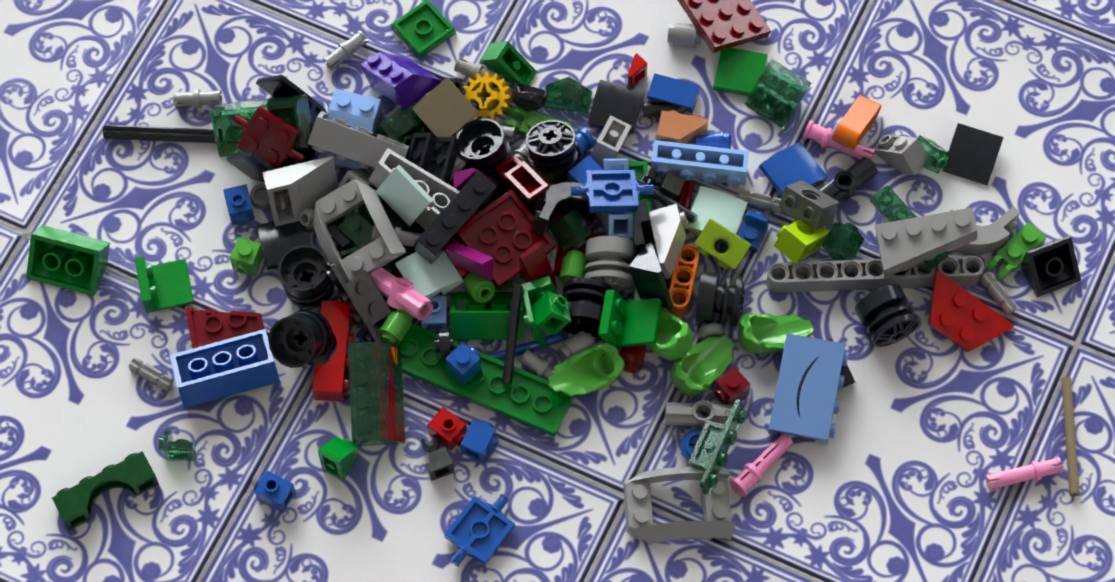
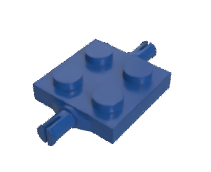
M586 170L585 186H571V196H586L590 213L636 212L639 205V195H654V185H639L635 178V170Z
M501 494L493 505L484 503L474 496L444 534V537L458 548V551L450 559L453 565L455 563V566L459 567L463 559L469 556L486 566L515 528V523L506 518L501 511L509 502L507 496L504 497V494Z

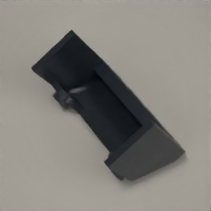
M283 75L262 78L256 81L259 87L272 96L269 102L270 113L288 124L311 122L310 126L307 127L308 129L310 128V135L321 111L327 113L320 103ZM300 139L296 140L299 147H294V150L306 156L303 162L312 161L316 153L312 149V145L307 144L305 146L304 144L302 145L303 140L299 142ZM254 152L232 155L226 159V161L248 177L260 182H264L262 172L275 169ZM287 158L281 168L299 163L291 158Z

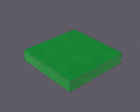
M429 0L423 1L391 24L392 30L419 59L456 34V29Z
M736 48L721 50L713 90L759 98L768 54Z

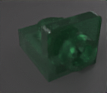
M919 135L917 139L928 155V159L923 167L937 174L940 173L946 166L951 153L935 141Z
M164 428V436L159 438V451L163 452L165 460L195 461L196 450L193 442L185 439H177L173 442L170 428Z

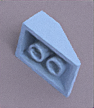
M335 89L328 111V119H343L348 121L351 125L350 128L363 127L373 132L375 137L383 114L381 99ZM329 151L325 153L319 152L318 159L333 155L335 167L346 170L362 168L357 165V161L352 159L343 161L335 158V153Z

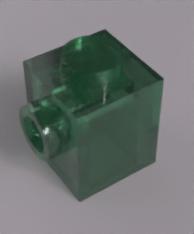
M577 209L548 227L563 251L570 247H573L574 250L578 249L586 243L584 238L592 234V231Z
M835 222L822 247L834 260H853L865 239L858 232L859 229L855 225Z

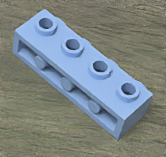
M654 140L651 168L657 171L661 178L668 171H671L686 178L687 181L695 179L703 180L706 183L721 182L731 186L745 185L749 151Z

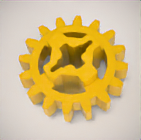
M485 72L484 77L477 73L475 81L471 78L468 79L469 87L463 86L466 91L464 96L472 105L473 103L479 104L480 111H478L479 114L474 120L491 118L497 122L496 116L504 117L505 115L502 111L510 109L506 103L513 100L508 95L511 92V88L505 86L507 82L503 78L500 79L496 73L492 78L489 72ZM493 84L499 87L500 92L494 91Z

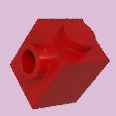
M444 407L427 424L428 434L432 437L435 434L439 442L450 451L456 445L460 446L467 432L466 423Z

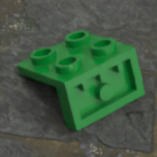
M144 256L134 258L141 299L146 313L194 303L185 259L152 266L151 264H146Z
M549 276L521 285L523 286L521 304L523 309L527 311V314L524 315L525 324L528 329L531 328L534 341H539L543 349L548 348L545 330L536 327L532 305L547 291L559 295Z
M606 290L598 334L606 343L613 344L616 347L655 344L662 300L660 298L625 301L615 290Z

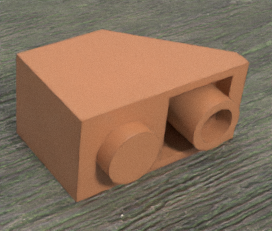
M673 110L662 111L656 140L691 144L696 141L697 136L707 134L708 119L700 115L680 114Z

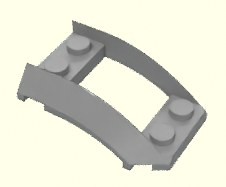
M351 180L315 202L313 222L315 233L328 262L336 265L345 282L362 271H367L370 274L407 252L401 244L376 190L358 180ZM365 203L381 237L341 259L329 234L327 225Z
M674 467L650 470L638 474L623 484L626 532L635 538L636 536L647 542V545L672 540H711L712 538L731 540L735 524L731 520L728 477L731 474L726 468ZM701 480L704 521H680L653 525L650 483Z

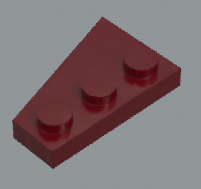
M185 307L193 349L264 329L261 313L231 311L229 313L217 312L216 309H206L205 311L194 310L193 307Z

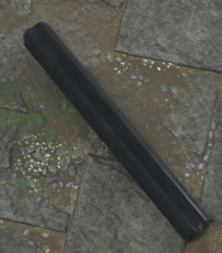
M104 125L103 127L105 139L218 143L220 140L218 129Z

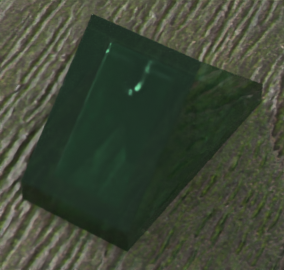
M566 77L546 85L545 90L548 96L543 108L589 114L592 91L571 77Z

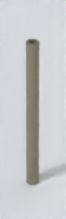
M1071 377L1061 378L1069 495L1078 496L1080 492Z

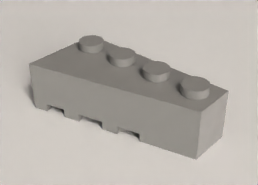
M323 111L317 116L308 144L312 145V149L317 152L325 153L329 151L335 153L334 157L343 161L352 159L358 162V166L365 169L376 168L387 148L404 158L409 149L408 145L383 135L374 137L373 132L363 127L350 128L351 125L348 121L333 118L330 120L328 119L329 114Z
M387 148L370 176L369 181L379 188L391 172L400 165L433 199L429 207L416 220L426 230L460 191Z
M973 207L875 225L884 279L892 277L893 274L902 270H908L920 262L936 258L941 253L950 252L977 240V226Z

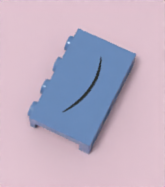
M790 333L786 334L768 434H789L820 440L823 444L828 443V438H834L836 424L831 422L833 414H838L840 400L836 399L837 390L843 389L845 376L840 375L842 366H847L849 352L844 351L846 344Z

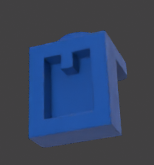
M747 210L738 236L751 244L748 250L758 252L768 231L769 218L760 212Z

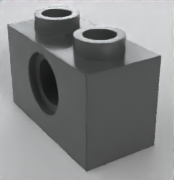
M801 180L785 186L779 207L811 227L819 229L833 223L840 202Z

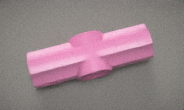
M379 268L370 274L380 294L388 298L387 304L389 306L405 310L418 320H425L432 313L433 305L431 301L414 290V284L411 281L397 278L383 268Z

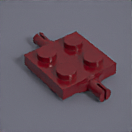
M261 106L256 109L249 121L238 114L233 117L232 123L243 128L242 137L236 147L242 152H254L275 169L281 168L287 158H291L297 163L304 161L306 156L294 150L295 141L300 131Z

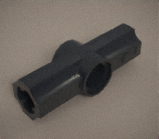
M864 156L847 170L838 172L835 178L821 188L820 191L838 202L847 200L852 197L855 190L878 173V169L870 158ZM845 183V184H847V185H849V186H848V187H842V186H840L839 184Z

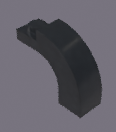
M575 182L555 184L538 196L532 212L534 216L532 223L536 224L533 234L542 237L549 222L559 215L570 214L593 223L597 213L589 212V203L586 196H571V186H585V184Z

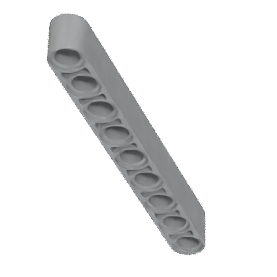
M977 256L936 257L929 261L920 262L908 270L900 271L904 274L902 276L893 274L892 277L884 279L881 259L798 262L796 264L794 262L774 263L768 268L766 285L770 291L776 293L879 289L891 284H899L901 288L934 287L935 279H933V275L939 270L960 286H973L979 283L984 263ZM967 269H974L977 273H970ZM924 270V271H926L928 274H927V275H922V274H920L918 271ZM942 270H950L952 274H946ZM870 272H876L880 276H872ZM853 273L855 277L851 278L846 276L845 274ZM829 274L831 278H824L821 275ZM778 275L781 276L783 279L775 280L773 276ZM797 275H805L807 278L800 279Z

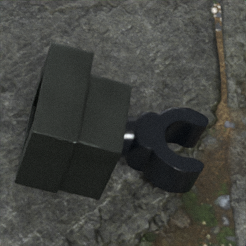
M648 168L641 180L649 185L658 186L657 190L675 200L679 196L686 178L671 171H668L661 178L657 171Z
M435 434L433 435L434 444L427 445L425 440L421 439L422 448L429 455L430 462L426 463L431 481L455 473L452 459L446 447L438 449L439 440Z

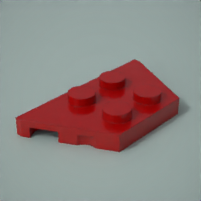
M938 270L934 273L933 279L935 281L930 300L931 311L929 312L928 325L964 351L970 352L1014 327V324Z

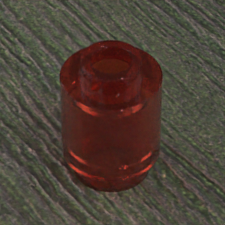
M646 345L621 347L620 357L624 360L625 366L623 370L625 372L636 373L643 369Z

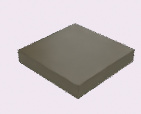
M448 77L412 107L414 112L437 137H453L463 126L479 114Z

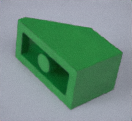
M508 41L491 43L480 59L489 70L502 74V78L512 85L514 83L529 85L537 73Z
M334 437L318 450L322 470L342 481L345 480L359 458L356 444L347 438L342 440Z

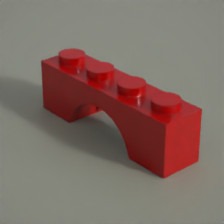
M322 301L320 313L328 320L332 328V339L337 344L333 357L327 363L316 367L314 370L313 396L314 400L344 402L345 393H349L350 378L346 377L347 370L352 369V356H349V348L354 347V333H351V326H355L349 315L352 312L348 305H344L341 301Z

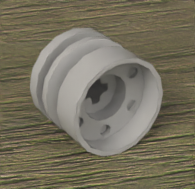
M599 236L586 241L585 257L590 263L585 265V278L603 281L609 284L615 291L627 290L635 286L629 265L636 258L634 241L617 236Z

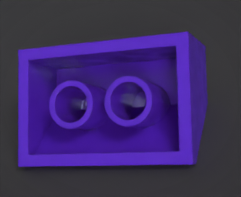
M378 52L369 56L365 62L360 64L370 86L403 109H406L441 83L439 78L410 59L402 56Z

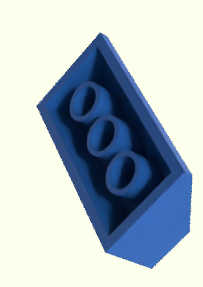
M266 329L170 355L184 408L280 382L274 357L269 349Z

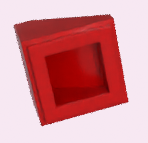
M635 53L628 72V86L633 87L647 76L648 63L638 53Z

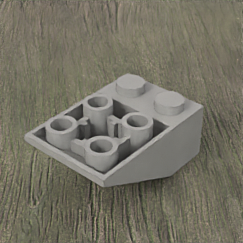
M333 155L262 172L275 227L299 221L300 213L304 209H315L316 201L333 192L339 186Z

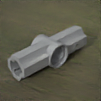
M706 400L696 403L666 402L665 425L693 426L706 429L709 427L740 428V405L712 404ZM704 412L709 417L700 418L697 413Z

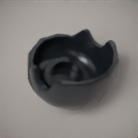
M514 83L512 99L516 106L525 111H536L545 106L548 96L546 90Z

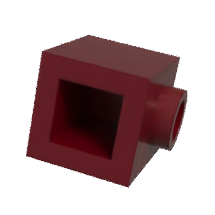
M734 366L715 381L714 393L721 403L737 405L749 396L751 384Z

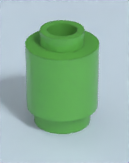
M570 250L563 257L559 280L563 285L569 279L584 277L585 265L587 264L584 253Z
M471 272L465 276L464 288L476 302L485 303L492 299L495 287L491 281Z
M400 309L391 311L379 330L381 340L388 345L400 344L412 325V315Z

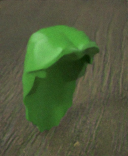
M661 308L656 343L647 346L659 356L675 361L683 357L691 349L694 342L693 334L687 322H683L675 315Z
M747 312L740 318L738 323V336L743 350L747 353H776L784 350L787 333L809 337L814 333V326L811 325L810 320H803L795 314L774 316L770 313L753 314Z
M726 335L722 337L708 336L704 341L697 343L683 357L674 362L670 371L671 381L681 393L688 397L708 391L733 362L732 349L735 343Z
M601 343L590 346L585 351L554 366L553 375L548 378L549 388L555 392H563V394L569 395V397L585 395L604 389L618 379L625 366L624 360L619 356V351L613 344Z

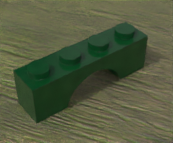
M141 451L128 455L124 461L116 465L106 466L102 472L93 477L87 476L83 478L79 484L71 488L61 489L57 492L56 496L52 497V500L68 531L91 520L92 506L103 492L114 488H122L138 496L159 485V482L146 456Z

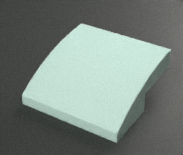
M400 165L391 172L376 190V193L409 227L433 201L426 191Z
M700 186L690 210L697 214L698 217L694 223L688 221V226H685V229L700 235L711 218L736 234L748 202L725 192ZM718 239V241L728 245L726 240Z
M445 251L433 264H430L417 252L395 263L404 279L411 281L414 284V290L427 299H430L439 292H442L444 295L464 282Z

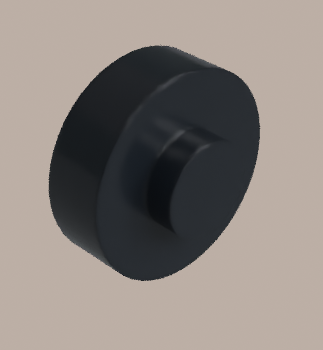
M449 328L439 329V338H434L435 352L441 354V361H446L445 358L453 350V339L449 338Z

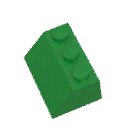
M42 225L31 234L26 278L94 296L107 267L110 242Z
M452 292L450 308L451 338L460 342H466L470 339H481L485 342L495 339H505L507 341L512 292H495L492 299L485 303L476 302L468 292ZM522 304L520 308L517 341L519 339H524L525 332V310L523 309Z

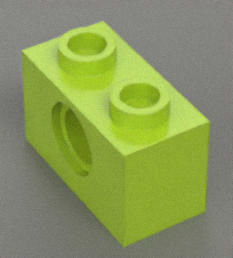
M711 218L694 243L698 246L697 249L701 254L709 257L710 254L718 258L717 264L727 270L731 267L736 269L751 246L749 242ZM718 239L727 241L729 247L726 252L721 253L715 249V242Z
M797 218L790 225H784L776 235L778 239L774 247L796 264L819 251L830 232L824 227L815 229Z

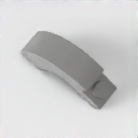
M1013 206L994 223L986 226H977V240L954 249V251L967 255H983L1001 249L1008 242L1010 233L1019 225L1017 221L1020 212Z

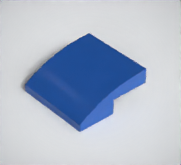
M801 142L776 153L759 166L760 170L781 196L787 185L803 180L815 187L824 183L828 178Z

